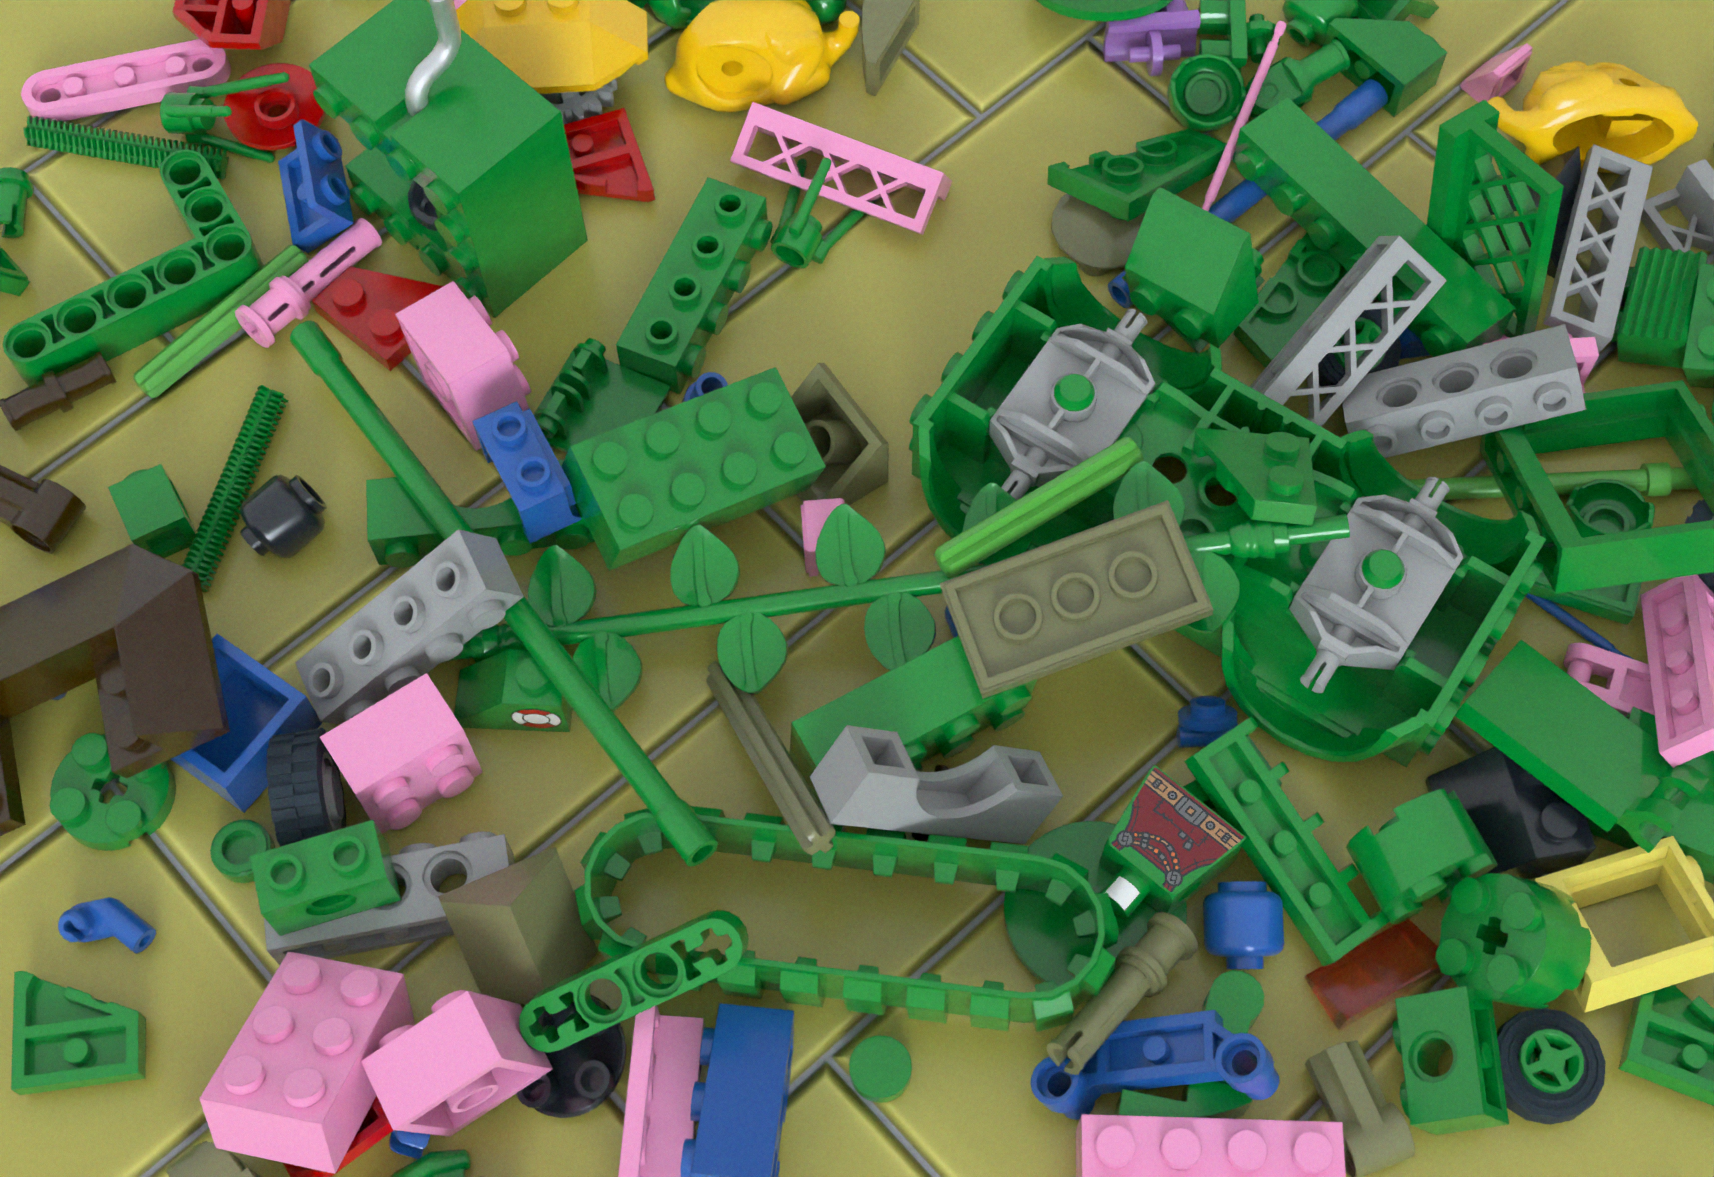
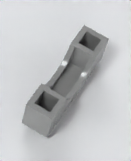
M846 725L810 776L830 824L1019 844L1027 842L1063 797L1039 751L993 745L975 759L958 767L938 772H919L915 770L897 732Z

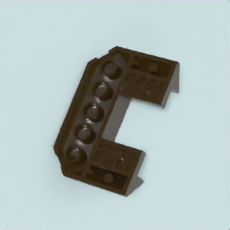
M131 544L0 607V836L26 825L10 718L95 678L112 773L124 778L134 776L230 732L199 574Z

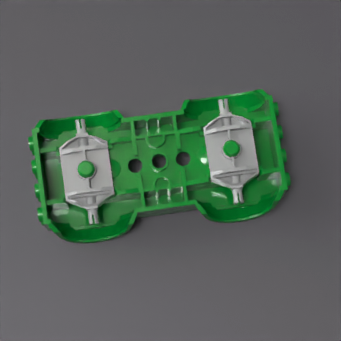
M1037 255L1024 273L1017 270L1003 291L1002 300L1004 301L995 313L987 311L983 314L973 331L972 344L964 354L956 352L951 357L941 376V382L943 383L933 396L925 394L919 400L909 420V423L913 425V437L909 444V450L912 451V475L921 480V486L928 507L945 533L952 539L963 532L965 517L972 501L986 484L995 482L1012 497L1019 500L1124 437H1129L1136 443L1143 455V461L1148 462L1152 467L1158 459L1167 456L1177 458L1184 464L1186 468L1185 478L1173 484L1180 491L1185 504L1184 519L1180 527L1183 537L1227 531L1230 527L1251 520V518L1238 505L1237 497V501L1229 506L1215 505L1206 497L1205 490L1207 488L1221 484L1215 478L1216 463L1209 456L1198 458L1193 453L1196 428L1261 434L1286 432L1296 437L1309 438L1317 503L1314 518L1347 514L1350 538L1290 546V552L1275 554V558H1263L1260 556L1257 558H1240L1232 554L1220 555L1231 566L1239 580V598L1232 613L1215 632L1210 634L1196 632L1186 625L1173 630L1220 657L1226 685L1238 706L1248 717L1252 716L1255 719L1259 728L1280 743L1307 756L1331 762H1358L1384 754L1406 768L1418 750L1429 756L1461 706L1460 703L1469 688L1472 687L1487 663L1490 653L1517 613V608L1545 566V564L1535 559L1546 539L1540 536L1534 517L1520 510L1517 515L1508 520L1489 519L1458 509L1442 501L1450 491L1449 486L1444 481L1441 482L1432 496L1431 493L1439 479L1428 477L1422 489L1413 484L1394 469L1379 453L1372 433L1362 429L1340 438L1222 372L1221 349L1212 344L1208 350L1202 353L1186 352L1167 346L1141 333V330L1147 325L1146 317L1139 312L1135 318L1136 310L1128 309L1122 319L1118 318L1091 294L1082 283L1077 264L1066 257L1043 259ZM1124 477L1036 528L1028 551L1114 520L1113 505L1115 495Z

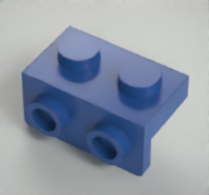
M301 119L293 125L297 149L279 160L278 164L292 244L300 250L309 253L352 225L354 221L349 200L350 190L346 184L341 158L342 148L338 139L329 131L321 130L306 120Z

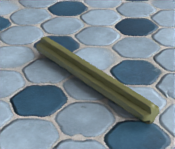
M716 661L712 662L708 666L710 675L707 677L706 682L801 848L810 855L819 850L824 853L828 852L833 847L831 839L836 831L832 824H830L828 817L755 695L745 693L734 686L723 672L721 665Z

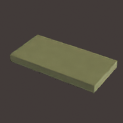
M1168 500L940 583L941 591L982 699L1212 616L1214 610Z

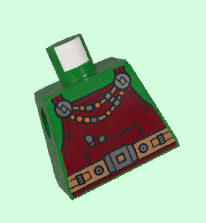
M1154 765L1145 776L1104 845L1099 862L1114 877L1100 893H1108L1115 916L1122 920H1126L1143 900L1157 912L1171 914L1232 865L1237 859L1247 837Z

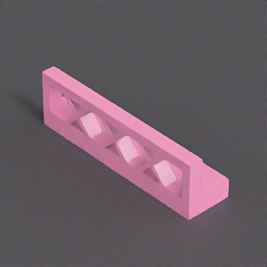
M754 102L751 104L730 160L736 165L807 191L812 179L809 180L801 177L794 158L807 151L823 155L832 162L824 184L834 179L838 190L823 185L818 196L921 235L924 234L937 199L945 201L952 181L940 171ZM757 131L777 138L783 152L764 162L748 157ZM787 142L796 145V147L790 149ZM834 160L844 164L837 167ZM787 162L791 173L776 166ZM856 168L873 175L878 189L859 198L848 194L841 176ZM882 178L892 182L884 185ZM904 186L924 193L915 219L896 213L889 193ZM882 197L886 208L870 202Z
M1698 575L1675 577L1640 595L1659 753L1673 768L1709 751H1714V593Z
M657 1005L635 1015L618 1177H680L685 1138L695 1139L696 1121H691L690 1111L694 1083L700 1082L701 1078L700 1050L703 1030L706 1025L704 1018L660 1015Z

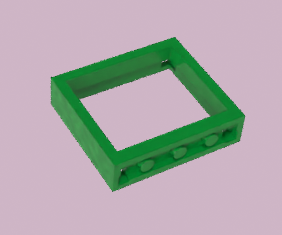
M1683 380L1583 393L1586 410L1482 434L1480 453L1513 515H1517L1522 510L1534 517L1540 536L1546 539L1536 559L1545 564L1542 570L1555 594L1714 572V520L1582 538L1535 455L1665 437L1714 514V426L1707 417L1704 405L1698 404Z

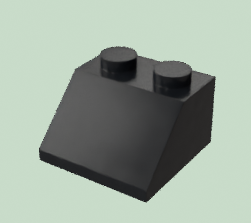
M1496 747L1432 774L1425 780L1428 792L1438 789H1445L1447 794L1453 790L1456 792L1497 862V866L1487 873L1510 874L1524 879L1538 878L1582 864L1596 848L1586 816Z

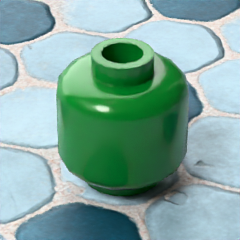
M1285 0L1282 10L1288 22L1286 31L1300 45L1309 46L1312 42L1313 44L1323 46L1329 23L1335 18L1355 19L1359 11L1358 0Z

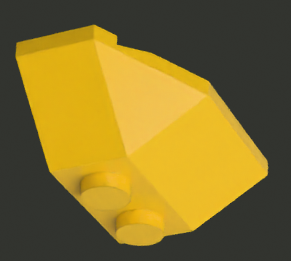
M467 0L456 9L460 28L539 94L596 91L624 74L634 64L639 65L649 59L647 11L627 0Z

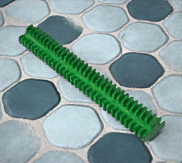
M31 115L27 117V126L23 128L24 136L27 138V146L122 161L124 163L159 169L165 158L173 152L194 150L206 159L217 179L224 180L226 178V168L229 161L227 149H223L221 155V148H217L215 154V147H211L209 152V147L206 145L204 150L200 144L198 148L194 143L190 147L189 142L184 147V142L181 141L178 147V141L174 140L172 146L171 139H168L166 145L165 138H162L160 143L159 137H156L154 141L153 136H150L148 139L147 135H144L142 138L141 134H137L135 137V133H131L129 136V132H125L123 136V131H119L117 136V130H113L111 135V129H107L105 133V128H101L99 132V127H95L93 130V126H88L87 129V125L84 124L82 127L78 123L75 126L72 122L70 124L66 121L63 123L61 120L56 122L55 119L50 121L49 118L44 120L43 117H40L38 120L37 116H34L32 119Z
M259 385L255 397L252 399L253 402L250 404L248 413L240 428L241 431L237 434L238 437L235 439V443L232 446L233 449L230 451L228 460L225 463L226 466L220 474L221 478L217 481L218 484L214 488L216 490H214L213 496L209 500L211 502L207 505L208 508L204 512L203 520L199 523L200 526L197 528V533L194 535L195 538L189 547L190 551L186 554L188 557L184 559L183 562L185 563L182 564L183 567L199 574L202 592H208L203 585L211 586L206 580L213 581L214 579L209 575V573L216 574L212 567H219L214 561L221 562L217 555H224L220 551V549L226 550L222 543L228 544L229 541L225 537L231 538L227 531L234 532L230 525L236 526L237 524L232 519L239 520L235 513L241 514L237 507L240 508L242 505L240 501L244 502L246 500L242 495L249 496L245 489H252L248 485L254 484L250 477L256 478L257 476L253 472H259V469L255 466L260 467L262 465L257 460H264L260 454L265 455L267 453L263 450L269 448L265 443H271L268 437H273L274 434L270 431H276V428L272 425L278 426L279 423L275 420L281 419L278 414H283V411L280 408H286L283 403L288 402L284 398L285 394L273 389L271 390L264 385Z

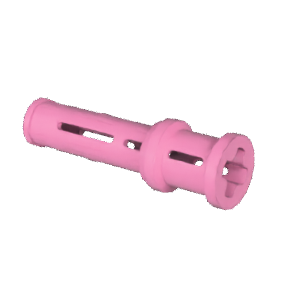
M363 218L357 219L350 228L319 251L317 255L289 278L283 275L274 278L269 283L270 290L249 307L241 305L235 311L238 322L255 342L262 347L268 348L275 342L274 335L294 318L302 320L309 314V309H311L310 302L350 266L353 267L373 249L378 248L382 244L379 233L367 220Z

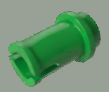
M4 167L0 169V224H3L1 235L3 238H19L23 236L27 199L34 193V186L30 182L29 175L18 168Z

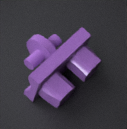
M1172 0L1164 8L1143 17L1122 21H1106L1103 45L1104 61L1146 62L1148 75L1150 77L1160 76L1163 70V61L1180 60L1181 57L1195 56L1196 36L1201 23L1199 10H1188L1185 0Z

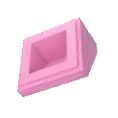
M1526 43L1491 58L1461 82V89L1477 102L1489 101L1497 96L1503 97L1521 82L1533 48Z
M842 498L803 501V505H801L806 573H809V577L818 576L819 574L815 552L818 536L831 512L837 506L845 504V500Z

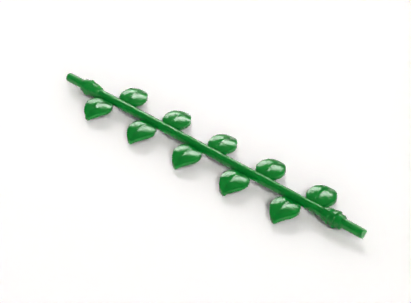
M1141 461L1131 467L1120 484L1113 505L1114 520L1168 500L1180 528L1185 514L1184 500L1180 491L1171 481L1148 462ZM995 482L986 484L972 501L965 517L963 532L1017 500ZM841 504L826 519L818 536L815 549L818 571L825 581L832 584L830 586L724 600L733 593L740 576L739 562L735 554L719 538L702 525H695L686 532L680 541L670 569V582L673 593L686 606L580 620L590 612L597 594L596 583L593 576L581 563L557 545H553L545 550L538 560L528 586V602L562 646L579 644L574 653L573 660L614 712L634 693L643 673L642 662L638 653L623 637L724 624L717 638V654L721 668L738 689L748 694H758L780 673L788 655V643L783 633L768 617L872 603L867 610L864 620L866 642L875 658L884 668L891 671L930 650L936 636V624L929 610L916 597L943 594L940 583L953 578L947 577L942 570L869 580L878 574L884 563L886 555L885 543L879 531L868 520L849 505ZM1347 514L1314 518L1313 525L1247 520L1230 527L1227 531L1184 536V540L1214 609L1212 616L1192 622L1186 626L1196 632L1204 634L1213 633L1228 618L1238 602L1240 593L1239 580L1231 566L1220 555L1232 554L1240 558H1257L1258 556L1275 558V554L1290 552V546L1350 538ZM1034 530L978 563L982 565H974L954 578L1027 552L1033 541ZM507 623L496 624L481 630L463 644L461 653L448 661L473 658L477 663L507 649H527Z

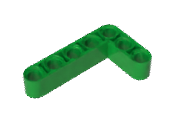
M194 150L173 152L165 158L160 168L161 179L193 239L31 316L8 330L2 344L4 353L28 386L44 380L42 374L51 369L56 374L94 356L99 351L107 362L209 312L264 266L250 233L208 162L199 152Z

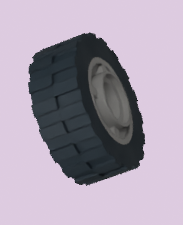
M324 728L274 735L268 742L266 766L268 797L270 800L272 822L276 832L275 835L280 847L346 828V808L340 770L320 739V736L326 733Z

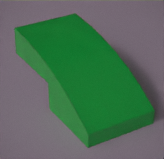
M1215 1081L1185 1085L1182 1090L1181 1101L1122 1089L1116 1103L1115 1115L1235 1119L1244 1115L1253 1099L1245 1093L1234 1090L1228 1084Z

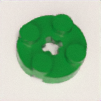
M88 733L75 741L71 752L61 761L54 774L50 789V811L66 831L79 843L96 850H120L131 846L129 841L139 838L145 832L150 836L162 826L170 814L175 801L176 783L173 773L169 769L168 761H164L129 778L112 773L106 735ZM120 778V783L127 788L125 794L114 795L110 803H103L104 796L101 793L103 786L113 779Z

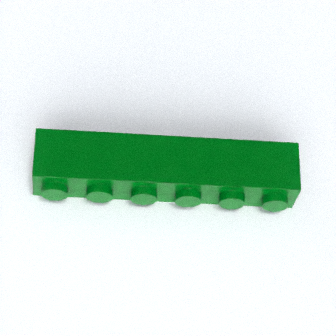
M1288 97L1240 128L1233 162L1236 164L1241 175L1249 181H1254L1272 198L1274 205L1282 214L1292 217L1309 234L1312 242L1319 249L1327 251L1346 269L1347 273L1378 236H1401L1447 280L1407 326L1422 341L1424 348L1431 356L1436 357L1480 346L1483 343H1490L1503 337L1515 307ZM1406 263L1392 277L1393 301L1410 300L1425 282ZM1380 291L1379 294L1376 296V298H1377L1380 302H1381V291ZM1403 307L1393 308V318Z

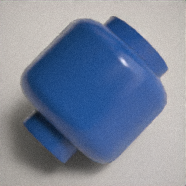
M1217 882L1218 892L1210 893L1203 901L1205 949L1213 956L1226 957V969H1264L1263 957L1275 956L1284 948L1282 899L1278 894L1267 891V882Z

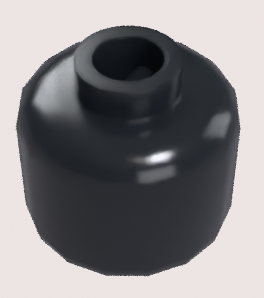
M275 475L240 506V513L246 524L240 530V533L245 541L261 556L271 551L277 556L291 558L323 530L325 520L322 512L327 506L318 493L300 476L295 475L290 479L283 475Z

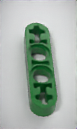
M715 910L707 912L553 984L533 996L524 1006L519 1018L521 1035L529 1046L538 1051L549 1053L558 1051L726 974L736 967L748 948L749 936L746 926L739 917L729 911ZM710 928H712L717 936L728 934L732 941L725 950L726 956H722L721 952L715 948L700 954L694 963L692 962L689 951L704 943L710 935ZM657 952L670 956L677 965V979L668 984H660L653 981L645 969L646 957ZM601 978L609 979L619 987L622 994V1002L618 1008L611 1010L602 1009L594 1003L590 995V985L594 980ZM574 1001L577 1012L569 1015L557 1028V1031L552 1025L541 1026L538 1018L544 1013L545 1009L549 1014H556L568 1008Z

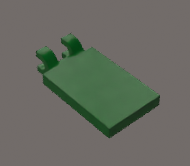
M1520 640L1465 700L1455 714L1459 720L1603 830L1608 832L1617 823L1628 831L1630 837L1648 853L1655 848L1665 832L1668 833L1683 815V809L1691 800L1690 797L1694 799L1710 779L1700 770L1690 765L1681 764L1673 768L1670 764L1664 762L1665 759L1659 753L1658 741L1523 640Z

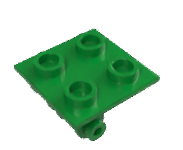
M588 338L585 343H579L574 347L535 411L534 417L549 445L567 453L571 445L657 413L669 394L671 386L606 360L604 357L605 346L598 340Z

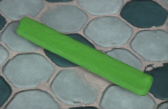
M288 245L136 371L133 379L137 386L152 399L161 395L242 327L235 316V311L241 305L249 307L270 290L269 283L274 278L281 277L282 275L289 278L309 261L307 256L295 245Z
M1124 437L940 545L934 554L938 566L947 577L954 578L1124 477L1131 467L1144 460L1140 449L1131 438Z

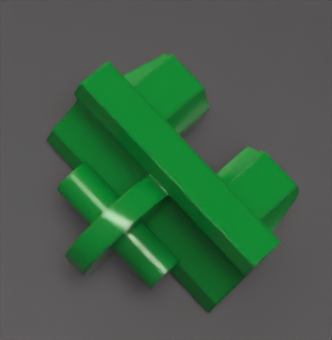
M1200 0L1198 10L1201 23L1197 33L1202 35H1223V40L1201 39L1198 55L1208 52L1226 57L1240 72L1241 68L1247 64L1248 56H1251L1252 62L1261 63L1268 43L1274 36L1276 24L1266 21L1264 15L1259 13L1251 15L1249 22L1246 23L1245 0Z

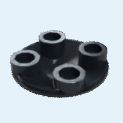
M591 995L592 1000L597 1006L602 1009L611 1010L605 1002ZM574 1001L568 1008L556 1014H549L545 1009L544 1013L538 1018L541 1026L552 1025L557 1031V1028L569 1015L577 1012ZM619 1022L561 1050L550 1053L545 1052L553 1069L517 1092V1098L523 1105L533 1108L542 1114L557 1118L581 1116L597 1108L614 1091L624 1070L626 1041L621 1023Z

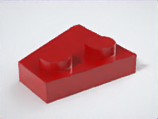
M625 108L564 124L578 194L641 202L655 200L654 189Z
M350 266L312 300V303L319 315L385 368L392 371L411 353L395 314L444 286Z

